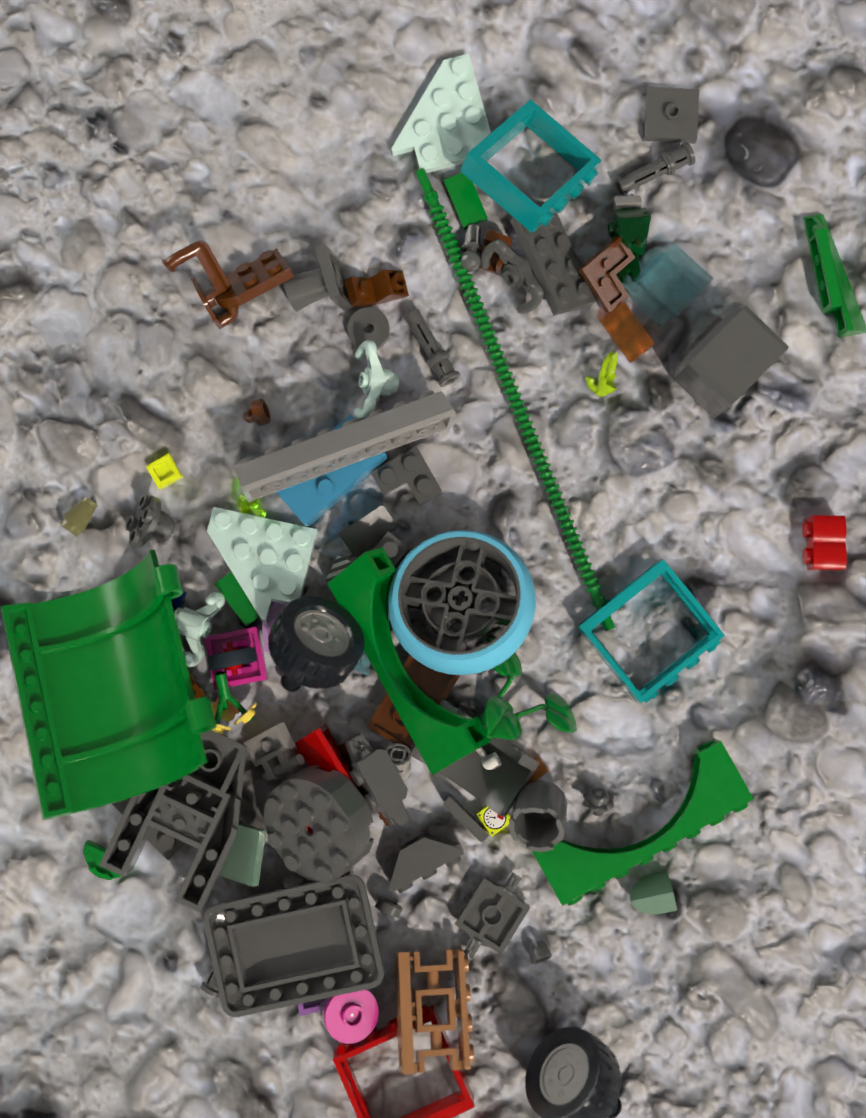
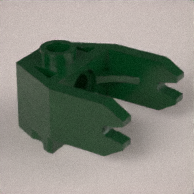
M646 208L614 209L613 220L608 221V237H612L613 240L616 236H620L621 243L630 249L635 256V259L616 274L622 283H625L626 276H630L633 282H636L640 276L641 270L638 256L645 253L651 215L648 214Z

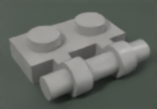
M284 721L244 742L254 766L263 765L265 772H263L262 777L266 782L271 780L277 781L285 773H293L299 769L300 765L304 764V757L301 754L294 756L289 751V749L296 745ZM277 756L280 764L276 763L274 757Z

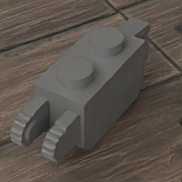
M362 734L354 736L345 742L352 761L348 764L351 770L349 774L352 781L361 787L364 793L363 798L368 803L371 811L381 812L383 817L387 819L386 822L388 824L403 826L409 816L402 803V800L407 797L408 788L387 751L373 749Z

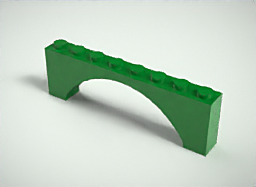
M382 547L362 554L327 584L338 604L346 609L360 625L364 636V652L430 773L434 775L491 742V739L486 737V730L478 716L472 719L460 716L441 707L417 687L404 669L392 641L388 619L389 586L392 574L396 569Z
M714 738L692 751L695 757L694 767L685 798L669 822L650 837L635 844L610 849L581 846L563 839L555 844L551 851H532L562 906L565 904L570 906L579 902L582 899L581 895L588 891L596 892L606 886V881L614 877L619 879L626 876L630 872L629 869L637 864L642 866L654 859L653 855L658 852H668L677 846L676 842L683 838L691 839L701 833L700 829L708 824L710 826L717 825L725 819L724 816L732 811L734 813L740 812L748 807V802L754 798L722 741Z

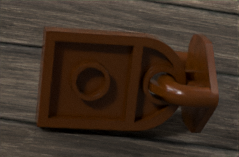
M196 241L173 253L166 260H162L164 266L174 273L175 268L180 264L197 256L213 287L203 292L196 278L194 277L191 280L219 330L235 321L240 305L294 277L278 249L263 252L258 259L239 265L235 271L226 276L209 245L204 241ZM217 304L227 309L226 313L218 317L212 308Z

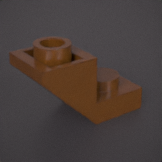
M384 269L371 278L350 277L345 280L351 306L371 307L409 296L403 271Z

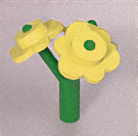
M225 671L215 673L219 697L217 702L211 703L217 725L213 731L222 735L223 731H231V728L219 725L221 719L232 721L235 714L241 712L242 714L233 723L236 725L242 721L245 724L253 720V716L256 714L253 709L257 706V703L254 702L245 709L230 694Z

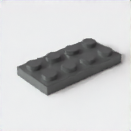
M557 212L553 214L554 217L547 226L541 225L533 233L513 217L510 222L535 277L544 291L545 299L553 316L589 307L596 303V297L578 271L581 264Z

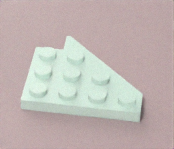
M469 54L443 60L392 147L393 156L414 151L419 169L424 168L426 173L463 164L467 153L491 133Z
M214 507L207 533L262 622L267 623L272 601L288 604L290 601L302 596L318 531L314 528Z

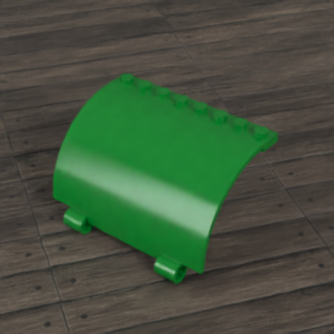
M150 550L146 557L127 573L93 589L39 603L30 604V602L1 607L42 821L95 809L147 793L189 775L207 762L200 734L215 729L217 725L210 698L195 699L171 603V599L183 594L177 566L175 564L159 566L155 550Z

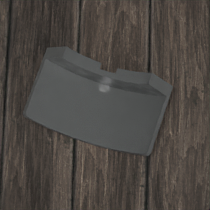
M444 699L439 704L448 711L471 718L467 713ZM490 738L491 742L482 748L486 751L487 755L496 752L501 760V766L494 770L485 769L482 765L481 757L477 751H474L439 771L440 774L469 792L498 815L505 817L540 763L505 739ZM414 743L410 749L411 756L425 764Z

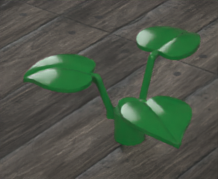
M487 638V644L492 642L494 638ZM516 653L493 668L500 675L507 676V681L497 697H491L487 701L486 709L481 715L482 722L486 726L487 738L517 739L521 735V725L518 718L538 710L546 711L548 722L556 729L566 733L577 731L575 717L570 706L557 694H548L545 696V704H539L515 714L510 703L501 699L512 683L513 676L518 677L522 674L521 662Z

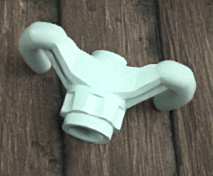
M371 340L362 342L355 353L357 360H363L366 355L368 367L359 376V387L363 389L364 393L368 394L363 410L361 408L354 410V415L359 420L369 418L368 414L375 411L378 397L380 395L390 396L395 394L399 385L397 373L392 372L391 369H382L376 354V343Z
M219 591L208 595L205 599L208 605L196 611L184 607V609L178 608L174 613L179 634L186 637L191 652L184 653L188 667L198 665L204 657L203 638H207L212 629V623L209 621L223 609L225 604L224 594Z

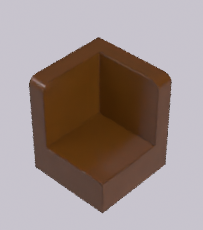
M488 229L480 258L485 247L497 239L504 241L511 249L513 238ZM496 252L493 253L490 259L489 267L483 270L500 276L504 264Z

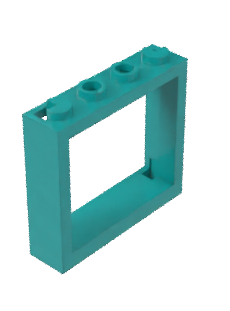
M530 99L467 153L460 172L533 233L541 225L547 226L554 217L553 214L555 212L561 213L571 197L573 199L577 198L584 189V184L590 185L593 179L599 174L597 168L602 160ZM526 127L578 170L541 207L535 204L487 162Z
M664 559L657 561L608 600L605 606L593 612L576 626L638 703L643 701L647 703L652 698L654 699L659 694L657 692L659 688L664 684L668 687L677 681L680 677L678 675L680 671L685 667L689 670L700 662L699 656L705 651L708 653L714 651L721 644L719 640L725 636ZM661 576L707 635L638 689L591 630Z

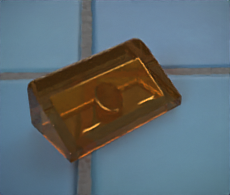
M625 302L621 303L600 320L629 363L645 354L654 346V342Z

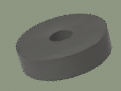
M371 307L357 310L349 319L348 335L351 342L357 348L366 340L374 341L377 350L387 342L390 335L389 322L380 310ZM372 326L374 329L371 333H366L364 328Z

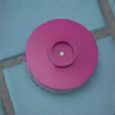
M368 989L325 998L321 1001V1021L330 1035L341 1043L351 1044L363 1040L372 1032L378 1020V1003Z

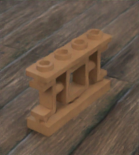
M464 949L444 950V965L420 966L419 952L394 953L399 1072L403 1075L415 1074V1072L423 1073L425 1072L424 1057L449 1055L451 1070L471 1069L470 1062H474V1047L472 1043L469 1044V1032L472 1031L473 1023L471 1014L467 1013V1002L471 1000L470 985L466 984L465 972L469 971L468 956L464 955ZM452 958H454L456 999L454 988H439L438 971L453 970ZM410 961H412V972H427L428 989L413 990L414 1002H411ZM446 994L447 1023L423 1025L421 996ZM456 1018L459 1059L457 1048H442L441 1031L456 1030ZM412 1021L415 1023V1032H430L431 1049L416 1050V1062H414Z

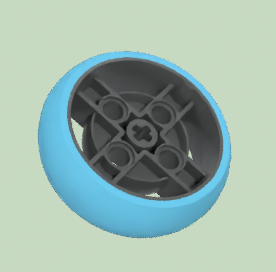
M469 530L440 533L417 545L408 553L397 568L390 585L388 597L391 626L402 647L414 659L428 668L452 675H470L484 672L507 660L517 651L528 635L536 607V595L532 577L518 554L503 541L493 536ZM457 556L456 562L442 566L429 579L420 578L428 568L439 561ZM486 559L496 563L505 570L514 584L516 596L501 593L496 579L484 569ZM466 572L474 573L473 578L470 580L461 579L462 575ZM439 592L442 594L437 601L429 600V596L432 593ZM462 597H465L466 602L464 601L461 606H458L456 601H460ZM487 602L495 604L494 609L489 612H485L481 608ZM408 607L422 610L427 625L438 635L436 647L426 643L415 632L410 622ZM454 623L462 624L461 630L456 633L449 632V627ZM495 624L507 626L496 639L487 645L471 651H465L468 641L484 636Z

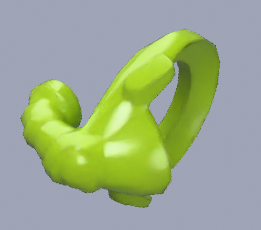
M611 351L605 357L599 372L598 385L595 384V377H585L588 388L597 397H604L617 389L613 383L617 377L615 370L618 362V353Z

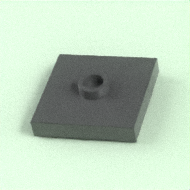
M647 87L643 141L688 142L689 144H695L698 130L699 89Z

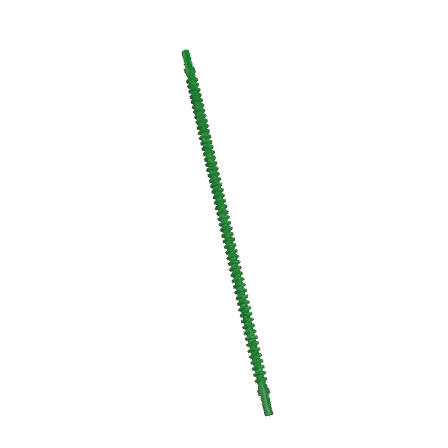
M424 168L416 171V176L424 192L423 198L431 209L429 214L433 215L432 221L436 222L435 228L439 229L437 234L442 236L440 241L445 243L443 248L448 250L446 255L451 257L449 262L454 264L452 269L456 270L455 276L459 277L457 282L462 284L460 289L465 291L463 296L468 298L466 304L471 305L469 311L474 312L472 318H476L475 325H479L477 330L482 332L481 339H485L483 345L488 346L486 352L491 353L489 359L494 360L492 366L497 368L495 373H499L498 380H502L501 387H505L503 393L508 395L506 400L511 402L509 407L514 409L512 415L517 416L515 422L520 423L518 429L523 430L521 436H525L524 443H528L527 450H531L530 457H534L533 464L537 465L536 471L540 472L538 477L543 479L542 486H546L544 492L549 493L547 499L552 500L550 506L555 508L553 513L558 515L556 520L561 522L559 528L564 529L562 535L567 536L565 542L570 543L568 549H572L573 553H571V556L576 558L574 563L579 565L577 570L582 573L580 578H584L583 585L588 587L586 592L590 593L591 603L598 610L605 606L607 602L599 589L601 584L596 583L598 577H594L593 573H595V570L590 568L592 563L587 561L589 556L584 554L586 548H582L583 541H579L580 534H576L577 527H573L574 520H570L571 513L567 512L568 506H565L563 503L566 501L565 498H561L563 492L558 491L560 485L555 484L557 478L552 477L554 471L549 469L551 464L546 462L548 456L543 455L545 449L540 448L542 442L537 441L539 435H535L536 428H532L533 421H529L530 414H526L527 407H523L525 401L520 399L522 394L517 392L519 387L514 385L516 379L511 378L513 372L508 371L510 365L505 364L507 358L502 356L504 351H500L501 344H497L498 337H494L496 331L491 330L493 324L488 322L490 317L485 315L487 310L482 308L484 303L479 301L481 296L476 294L478 289L474 288L475 282L471 281L473 276L468 274V271L461 266L460 258L462 253H459L461 247L456 246L458 240H454L456 235L451 233L453 228L448 226L450 223L449 219H445L447 213L442 212L444 206L439 204V196L433 190L426 170ZM611 616L602 622L605 631L615 628Z

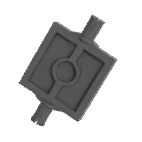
M512 872L504 886L494 883L485 876L479 882L455 921V925L467 932L471 938V941L464 950V954L466 956L469 954V958H474L480 945L490 947L501 955L530 909V905L519 899L514 893L515 888L520 880H522L520 876H516Z

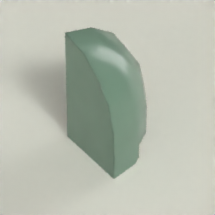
M667 871L649 875L634 884L630 892V902L636 910L650 915L677 911L674 892Z

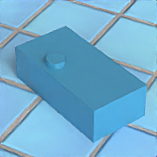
M350 414L333 430L343 427V423L355 418ZM384 452L276 493L303 524L310 527L388 458Z

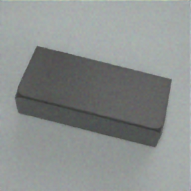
M382 504L341 531L339 536L355 557L381 540L388 531L391 533L396 530L398 526Z

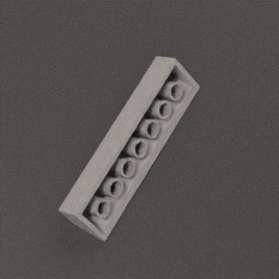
M428 391L421 394L416 401L410 403L408 400L398 402L393 406L394 409L385 412L383 409L376 410L368 414L369 418L358 421V419L346 421L342 424L343 427L332 430V428L324 429L317 433V437L309 440L306 437L299 438L291 442L292 446L287 448L275 447L267 450L265 456L256 459L254 456L244 458L239 461L240 465L234 468L242 492L247 501L251 502L452 427L456 413L442 391L435 394L434 391Z

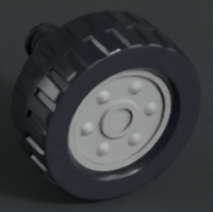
M316 596L300 597L286 604L276 618L268 635V649L271 658L284 674L280 682L282 687L289 692L298 691L301 685L314 689H327L344 682L361 659L365 646L363 632L355 618L339 604Z
M564 1027L555 1030L540 1042L529 1060L525 1076V1091L532 1110L540 1118H616L621 1112L622 1103L618 1098L621 1088L620 1066L614 1052L604 1042L580 1027Z

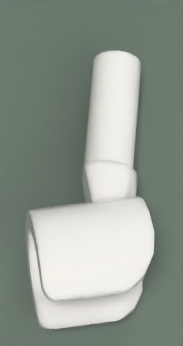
M482 747L476 750L481 757V762L485 769L494 770L502 765L496 752L487 755Z

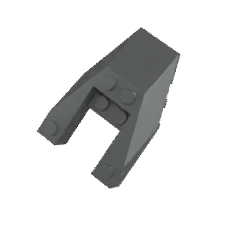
M213 730L200 734L207 762L202 767L170 784L130 798L99 866L125 877L134 869L152 828L187 843L199 850L175 901L199 913L209 901L237 835L247 754L246 745Z

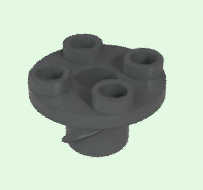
M144 494L139 500L135 516H130L126 523L125 529L130 532L129 543L140 548L148 540L156 539L166 542L174 532L175 522L168 514L161 511V501L159 498Z

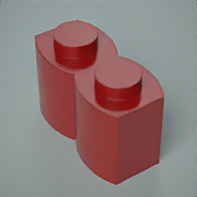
M812 515L807 517L806 522H803L802 535L807 541V548L803 549L802 560L807 565V570H845L847 564L845 516Z

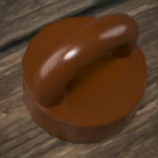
M261 398L253 400L251 408L244 414V421L247 423L256 422L259 426L269 424L271 416L266 402Z

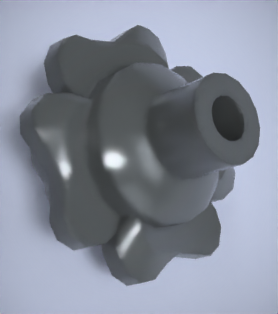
M597 787L591 789L589 793L583 794V806L589 807V810L595 816H602L608 809L614 808V796L608 794V791L603 788Z

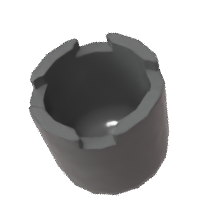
M543 780L526 784L515 801L509 821V831L515 841L518 839L526 844V849L530 851H551L555 844L564 839L568 803L564 792L557 785Z

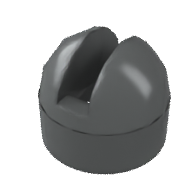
M537 941L538 947H535L533 943L529 947V958L533 965L545 962L552 957L549 947L543 941Z

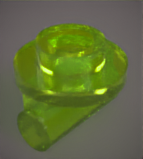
M241 494L237 503V508L241 513L249 514L253 512L258 517L264 518L266 516V511L260 505L261 498L248 502L244 494Z

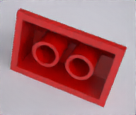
M326 724L295 742L297 746L294 749L296 755L301 754L308 766L319 765L320 770L329 773L333 770L340 772L351 780L360 794L364 796L361 787L352 781L349 774L351 770Z

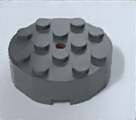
M319 765L303 767L270 792L266 799L264 822L269 844L275 848L290 871H294L308 880L322 883L334 882L369 854L372 848L374 838H370L369 825L374 821L369 805L351 780L336 770L329 773L320 770Z

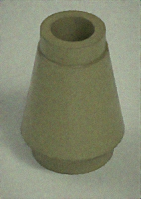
M84 496L82 500L62 516L63 520L60 522V525L75 536H78L80 532L84 533L98 505Z

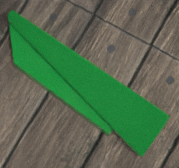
M817 214L803 217L823 315L834 313L839 338L866 333V323L824 215Z

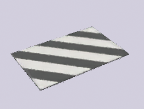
M337 555L325 582L329 583L353 562Z

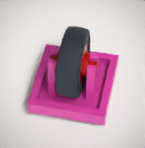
M259 627L212 635L205 638L208 654L207 661L211 670L214 690L218 689L215 673L222 671L226 672L229 687L269 679Z

